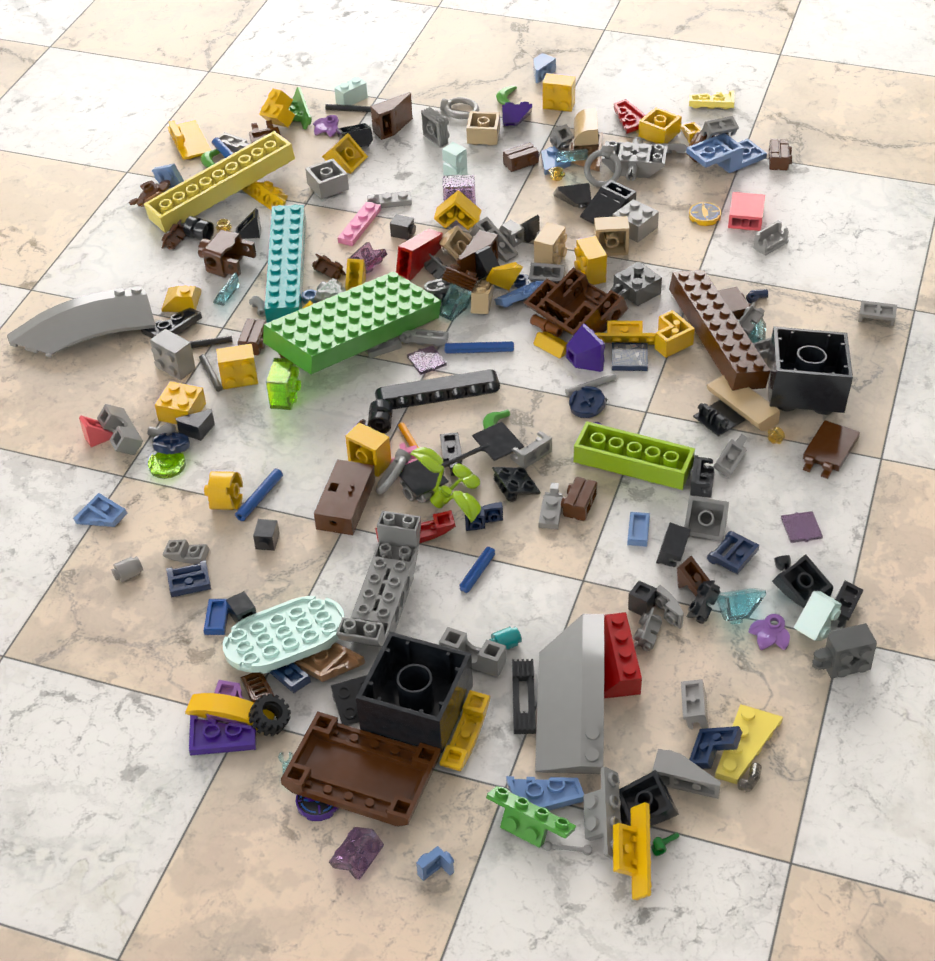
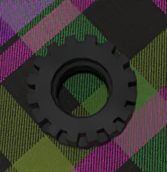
M264 694L254 702L248 714V717H250L249 722L253 723V729L257 728L259 734L264 732V736L269 734L270 736L278 735L291 718V710H288V703L284 704L285 700L283 698L281 700L278 699V695L273 697L272 694L267 696ZM263 710L271 711L277 720L267 718Z

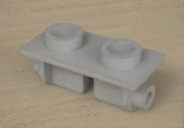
M755 302L750 307H747L741 319H738V322L748 336L755 328V325L751 322L758 324L765 312L762 308L757 309Z
M653 607L647 614L643 613L639 620L641 627L637 629L633 637L636 640L634 643L635 648L639 645L643 650L650 651L654 647L662 620L659 615L653 614Z

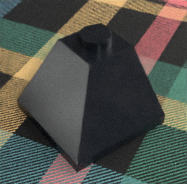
M589 183L560 186L553 192L555 197L574 207L578 206V208H586L592 200Z

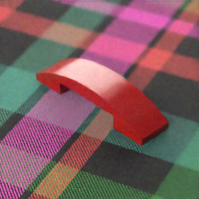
M452 510L432 514L433 520L422 522L419 543L435 539L455 528ZM375 528L376 535H377V540H378V532H377V528Z

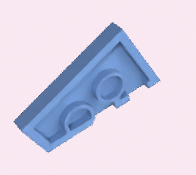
M536 280L494 299L495 304L505 308L513 305L516 301L525 300L544 281Z
M506 776V782L511 793L526 798L529 802L546 808L548 811L584 802V792L578 778L550 777L548 780H538L535 777L514 779V776Z

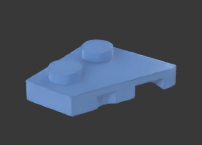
M555 146L541 151L545 175L571 166V160Z
M175 163L155 167L151 170L158 183L169 180L171 183L170 188L184 182Z
M98 493L73 519L76 524L115 527L128 513L125 508Z

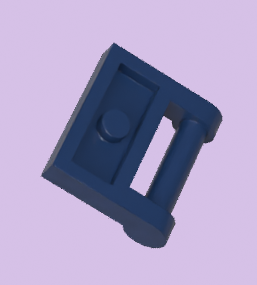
M729 531L725 535L723 542L707 555V560L711 564L717 563L738 574L759 551V544L733 531ZM736 543L725 556H722L723 552L731 544Z
M206 560L200 561V564L175 569L172 567L166 568L171 598L211 589Z

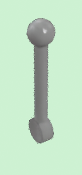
M549 841L543 845L547 851L559 849L579 851L585 855L592 853L590 845L576 847L556 845Z

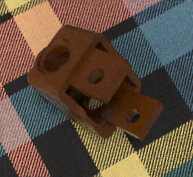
M220 230L212 240L202 239L198 246V255L200 258H204L206 271L226 278L228 274L239 277L241 275L239 261L243 256L251 258L257 256L255 242L243 240L241 234Z

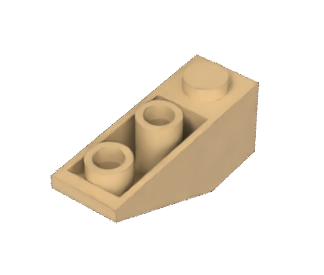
M481 280L477 283L471 293V313H489L494 284L486 280Z

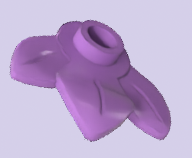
M329 115L326 118L317 119L313 123L315 126V136L327 132L329 137L334 136L338 128V117L336 115Z
M770 614L765 619L756 620L749 628L748 632L750 634L757 635V644L760 650H764L774 643L783 650L789 645L790 634L785 629L784 618L779 614ZM772 621H777L778 624H777V625H772L771 622H772Z

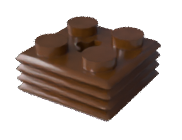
M453 263L446 267L445 273L441 277L442 280L469 291H473L476 286L475 284L479 280L476 277L477 273L470 270L466 272L461 271V267Z

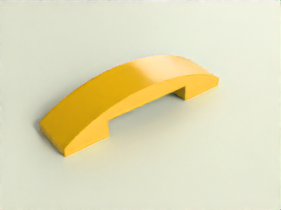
M472 690L469 691L462 707V716L450 745H447L439 763L440 766L461 772L478 739L489 706L490 695Z
M198 693L192 695L185 714L205 719L207 714L245 722L247 725L252 726L253 723L249 722L250 717H248V714L254 702L225 694ZM263 710L267 718L274 720L275 715L271 711Z

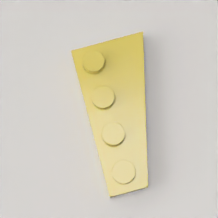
M740 704L733 726H739L743 732L737 750H723L715 778L738 784L751 766L754 758L762 751L764 744L767 740H770L775 729L780 726L783 717Z

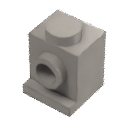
M510 219L500 226L499 231L513 248L524 241V227Z

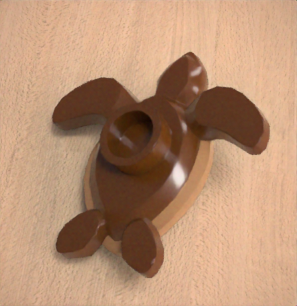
M151 180L140 185L143 191L138 198L129 201V204L145 207L144 203L170 188V181L164 180L158 184Z

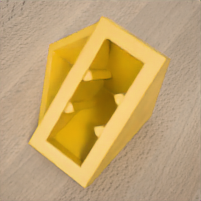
M512 262L493 267L486 281L510 290L523 266Z

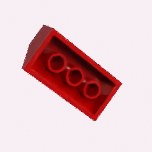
M627 613L605 614L604 699L641 695L642 676Z

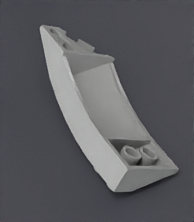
M133 286L127 289L116 288L114 290L92 293L58 304L7 334L10 346H24L27 351L34 353L41 351L46 353V356L52 358V354L79 342L121 331L155 328V322L144 288Z
M582 614L539 652L535 772L601 774L604 754V614Z

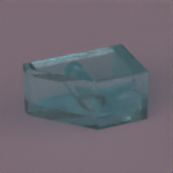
M451 283L440 307L439 315L450 321L456 319L468 308L472 292Z

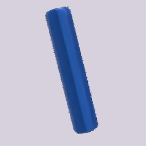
M488 546L484 549L459 584L460 591L468 593L495 556L494 548Z

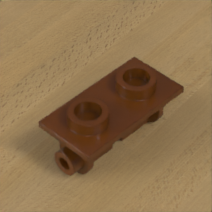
M181 219L177 224L174 223L169 233L163 235L161 240L163 241L162 249L165 246L169 250L175 249L181 240L185 238L186 235L183 231L184 226L181 225Z
M315 254L318 259L312 263L314 270L337 280L340 279L341 274L346 276L343 266L339 262H332L325 255Z

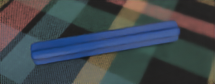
M513 341L445 344L446 354L514 351Z

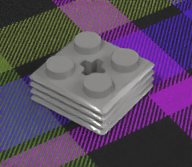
M431 107L424 109V111L421 110L423 135L440 148L448 144L450 134L447 127L449 124L447 117H443L437 110Z

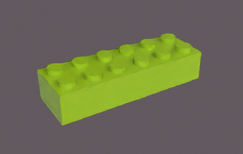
M586 421L574 444L573 462L683 490L693 468L695 448Z

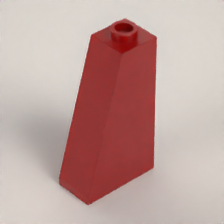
M427 229L399 245L396 273L411 281L424 267V263L431 259L429 254L434 256L441 249L439 242L443 237V233Z

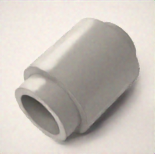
M137 556L113 564L114 569H111L115 580H120L121 582L138 576L139 572L143 571L142 564Z

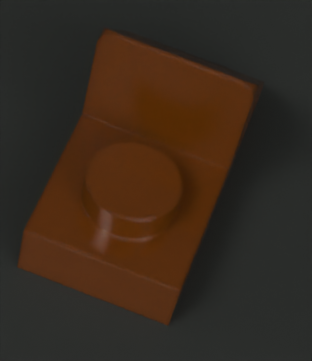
M692 555L677 567L678 588L687 585L695 597L698 594L697 589L703 581H710Z

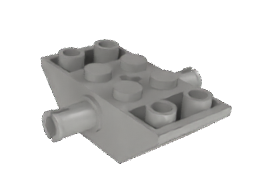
M637 137L634 138L633 143L605 142V146L614 148L613 153L618 156L622 166L620 176H626L628 181H630L631 177L632 181L636 177L649 178L665 165L668 146L643 143L640 137L638 141ZM602 156V162L615 173L613 160Z

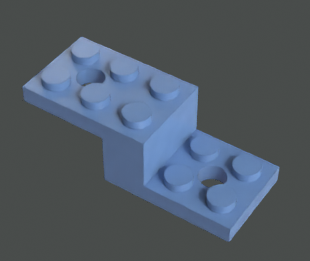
M726 133L719 134L686 149V153L705 168L718 164L728 173L767 158V153L748 138L736 142Z

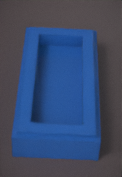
M209 599L203 630L204 635H225L229 613L226 599Z

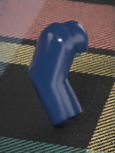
M768 289L751 290L746 295V301L753 303L759 298H768Z

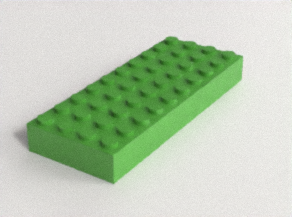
M390 272L264 324L263 343L312 375L402 335L405 331H411L439 318L441 300L398 275V273Z

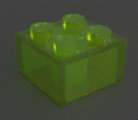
M287 358L273 359L266 380L270 409L292 410L293 404L297 402V391L301 389V380H298L299 367H296V364Z

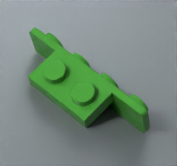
M297 87L289 110L295 114L292 121H300L303 129L307 130L308 125L312 122V117L300 87Z
M496 786L487 793L486 799L505 808L500 828L539 848L544 845L548 830L565 839L575 831L576 825L570 823L567 819L550 813L546 808L539 807L529 802L526 798L509 792L504 787Z

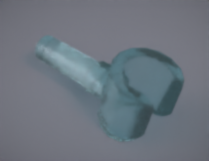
M290 751L287 761L283 759V752L278 756L279 761L282 762L283 774L293 757V753Z

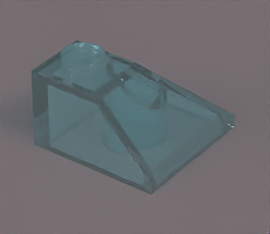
M748 588L721 592L717 598V603L723 620L730 621V624L743 623V619L750 618L764 599L766 590Z

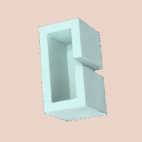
M354 77L347 81V83H341L334 87L335 99L338 105H353L368 98L367 82L359 77Z
M454 142L442 148L443 161H445L443 163V174L458 182L468 175L467 149Z
M813 591L794 628L814 641H822L827 638L831 631V628H829L831 621H835L839 617L842 604L820 591Z

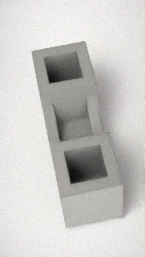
M105 404L97 419L103 429L113 432L110 438L112 446L117 452L135 455L143 442L141 436L124 408Z
M447 627L439 641V645L471 653L472 669L495 677L499 676L506 663V646L487 639L482 648L476 647L468 641L467 633Z

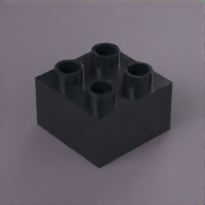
M774 326L767 357V366L771 370L768 379L769 406L777 407L782 411H793L795 409L814 410L822 415H828L832 412L845 413L853 380L848 333Z
M389 632L356 696L360 730L414 746H419L420 743L440 748L441 753H443L460 716L467 695L473 687L471 653Z

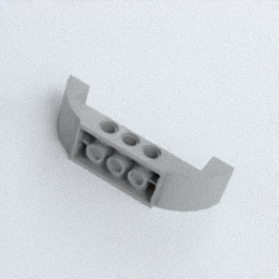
M388 511L381 512L377 523L379 542L350 618L342 617L336 633L340 640L382 647L389 632L395 633L414 579L413 575L420 541L421 516Z

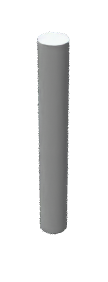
M613 373L567 388L565 393L569 396L574 391L581 390L582 387H597L615 381L617 377Z

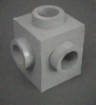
M568 125L555 127L549 136L551 144L557 149L569 147L574 136Z

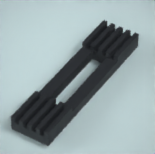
M512 659L514 734H536L533 659L531 661L529 659H526V661L524 659H521V661L519 659L517 661ZM519 681L528 682V713H525V711L523 713L520 712Z

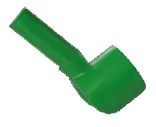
M678 832L663 839L661 837L654 838L651 846L654 855L660 856L664 854L667 850L665 845L679 838Z

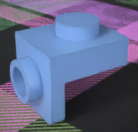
M437 846L418 859L416 862L417 875L424 881L441 867L449 875H452L454 873V859L449 852H444Z

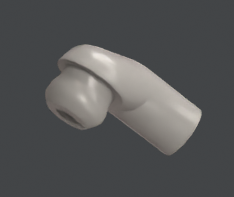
M253 296L249 300V304L252 307H258L257 314L259 316H265V302L259 296Z
M167 423L160 428L150 426L147 434L156 437L159 434L167 433L166 435L168 436L176 431V427L171 423Z

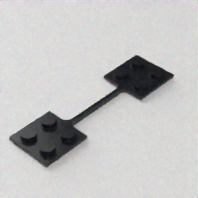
M499 422L472 435L480 447L443 463L442 466L445 468L480 451L486 452L493 461H496L513 453L512 449L514 447L520 450L524 448V445L503 422ZM419 460L405 465L399 477L414 495L419 497L435 488L439 473L430 471ZM442 475L439 487L449 482L444 475Z

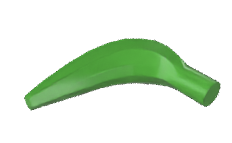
M509 86L499 90L496 94L497 101L502 105L511 102L507 99V96L517 89V86Z
M217 149L206 151L201 155L202 164L206 168L214 165L215 163L212 158L220 154Z
M507 409L487 414L483 419L484 429L497 424L498 420L509 417L510 411Z

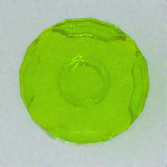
M157 452L155 455L152 454L148 460L150 473L162 479L173 478L179 475L186 466L183 453L163 454Z

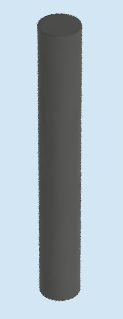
M200 355L199 359L214 388L218 392L221 391L223 387L206 355Z

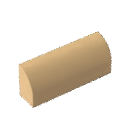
M597 108L581 110L575 116L574 146L599 144Z
M724 375L707 384L709 392L759 430L767 431L779 424L780 410L776 407H770L769 402L751 388L747 387L732 391Z

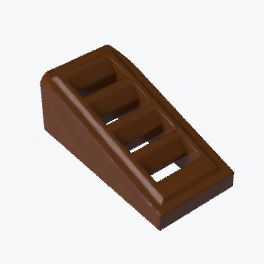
M261 672L250 673L240 677L251 702H255L264 694L266 696L272 694L274 697L271 687Z

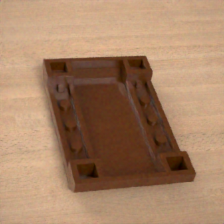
M317 711L281 777V785L294 794L397 827L409 825L439 760L441 749L423 743L415 747L340 724L338 723V717Z

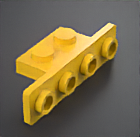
M255 181L242 189V191L270 210H272V206H285L288 195L281 188L273 186V183L270 181Z
M607 321V333H595L604 343H648V345H655L656 333H643V321Z
M645 802L631 808V826L622 823L613 825V871L632 876V899L634 900L650 896L652 887L649 803Z

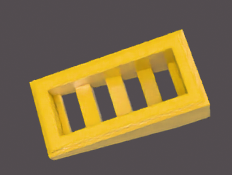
M695 122L681 124V130L690 144L693 135L699 132L701 128Z

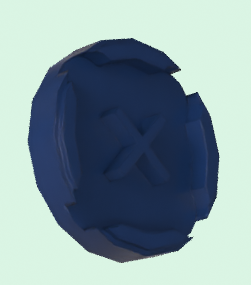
M594 386L582 387L581 390L574 391L569 398L571 412L580 418L597 416L603 411L606 404L604 394L599 388Z
M178 432L168 436L166 435L167 433H162L152 440L153 449L163 454L181 453L190 447L189 437Z

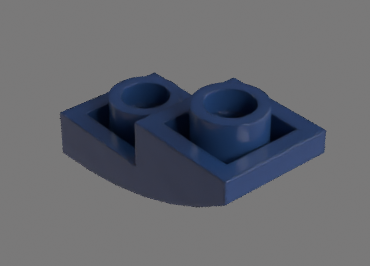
M502 502L481 506V511L473 522L465 515L466 531L485 529V523L503 521Z

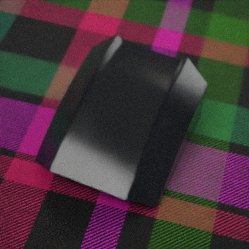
M366 123L336 129L339 139L349 133L360 147H369L373 141L371 127Z
M806 554L772 580L788 598L805 608L813 591H820L831 597L833 585Z
M656 770L619 789L621 801L620 819L622 824L631 826V808L644 802L649 803L650 826L679 815L668 788Z

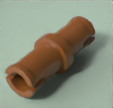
M537 314L532 315L530 319L532 325L556 337L562 335V328Z

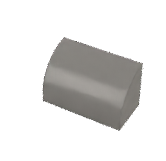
M531 262L529 280L544 281L547 278L559 283L566 274L565 266Z

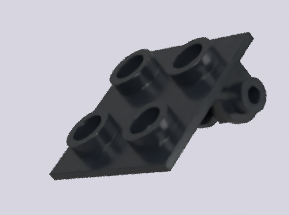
M721 400L710 406L706 403H700L698 405L699 412L693 415L696 420L718 437L746 420Z
M492 467L495 472L493 479L508 501H516L518 493H541L524 468Z
M367 675L331 685L332 697L336 703L341 724L351 725L359 722L356 696Z

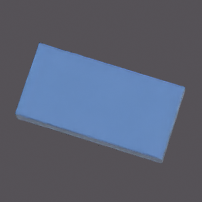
M630 512L627 545L647 547L650 513Z

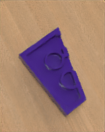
M190 715V756L256 750V728L253 729L250 725L233 722L228 724L220 723L216 719L211 718L203 720L198 719V716Z

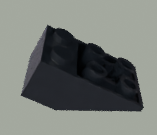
M610 180L598 190L580 215V218L594 224V218L613 217V213L631 200H636V191Z

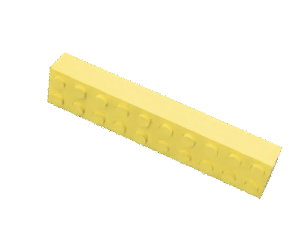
M275 131L144 203L148 218L163 232L170 231L174 223L177 224L180 219L182 220L181 224L184 223L189 216L198 215L294 160L292 144Z

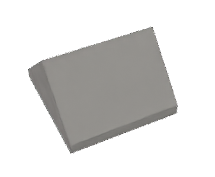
M690 495L684 525L685 528L691 529L689 536L723 541L729 502Z

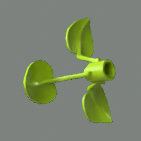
M419 447L414 449L410 455L416 457L430 471L439 473L436 486L433 489L435 493L430 498L431 503L437 508H443L445 504L454 499L469 520L473 522L481 511L479 502L469 493H462V491H454L452 493V490L461 481L466 487L475 489L480 485L479 477L473 474L465 465L455 464L452 470L459 479L450 488L445 485L439 487L444 472V467L442 466L443 459L430 448Z

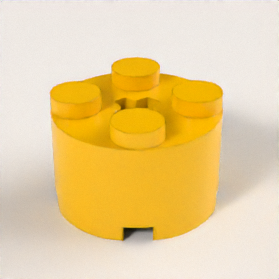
M210 472L208 485L204 486V495L208 496L209 508L211 510H234L240 508L243 494H240V487H243V481L239 472Z

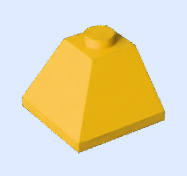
M347 133L322 157L325 161L334 159L346 173L351 174L368 156Z
M187 285L168 288L161 309L162 312H180L188 308L196 310L202 292L201 288Z

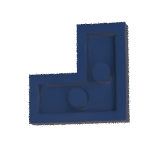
M739 726L699 729L689 760L702 769H711L717 751L737 750L743 733Z

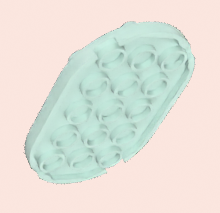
M305 596L250 615L237 622L231 628L232 632L228 637H224L223 651L225 658L232 667L251 673H269L271 670L307 658L331 648L339 639L336 633L342 617H345L344 611L332 599L326 598L322 600L316 599L315 596Z

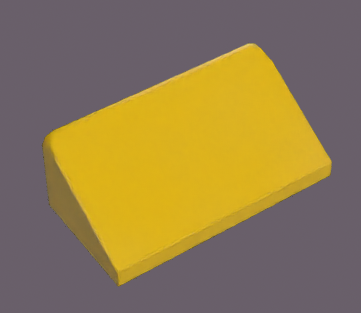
M538 332L533 342L535 346L557 358H562L566 355L568 342L549 332Z

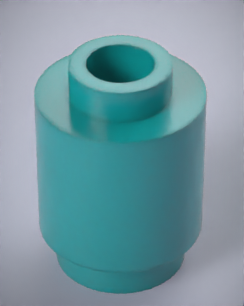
M509 626L492 633L489 640L505 645L506 650L518 646V643L522 642V637L516 626Z

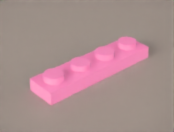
M366 202L338 236V243L353 246L379 214L381 205Z

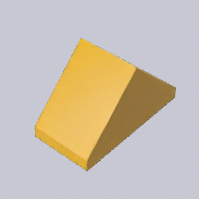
M347 259L346 291L365 283L366 271L363 259Z

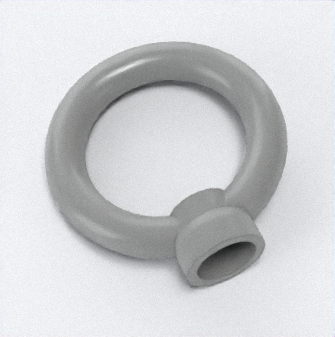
M463 97L450 100L442 98L440 110L445 111L447 115L456 119H468L469 113H456L452 111L451 106L453 104H468L473 107V111H479V106L475 101Z
M602 145L601 150L593 152L587 158L584 165V174L593 186L601 188L610 180L616 182L619 179L622 166L618 156L613 153V147ZM597 157L611 158L615 164V173L607 181H598L591 175L590 166Z
M403 449L397 450L394 461L383 473L376 486L377 494L385 493L398 478L405 463L411 458L408 452Z

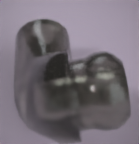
M759 763L751 764L748 780L744 778L739 779V790H744L745 792L752 791L760 779L762 766Z

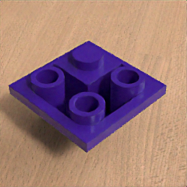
M507 102L505 105H502L503 126H518L531 114L532 104H529V102H520V104Z
M583 324L567 343L566 358L575 368L601 372L604 369L605 344L602 339L595 335L592 329Z

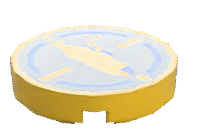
M709 202L696 203L689 209V218L693 223L694 221L697 222V225L711 226L716 224L718 220L720 221L721 209Z

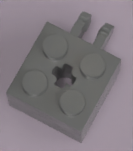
M639 261L614 274L611 290L624 297V300L628 299L639 306L661 294L662 277Z
M867 623L830 631L827 636L826 647L814 651L812 667L815 670L826 669L831 679L871 670L877 641Z

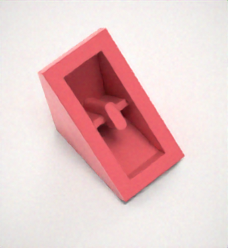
M82 415L79 417L84 437L90 447L110 440L113 432L103 429L98 420Z

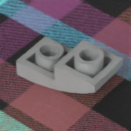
M186 539L169 540L162 555L165 558L178 562L200 564V561L206 559L210 549L207 544L189 545Z
M659 585L657 587L655 604L660 609L665 610L664 619L668 623L681 629L684 616L682 608L672 594Z

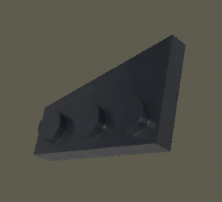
M188 308L171 315L169 320L156 321L155 328L141 329L142 334L150 338L155 337L164 329L177 335L202 319L201 312Z

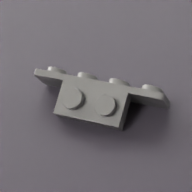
M603 767L601 768V789L583 795L585 839L593 841L603 838L604 855L613 859V825L621 823L620 780L617 772Z

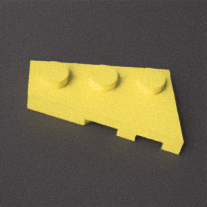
M729 91V94L716 92V94L711 96L708 93L689 95V106L693 108L707 107L709 109L716 107L723 109L734 108V91Z

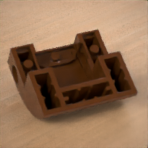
M574 267L558 284L546 278L524 302L527 307L573 336L583 324H586L594 333H603L607 330V321H617L629 309L624 297L612 290L605 293L590 284L586 275Z

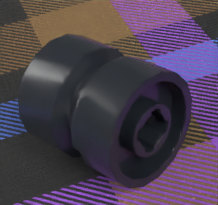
M189 216L184 223L183 231L186 236L196 237L198 240H210L214 234V224L195 216Z
M386 400L373 401L369 406L367 426L380 433L385 434L389 432L393 414L391 403Z

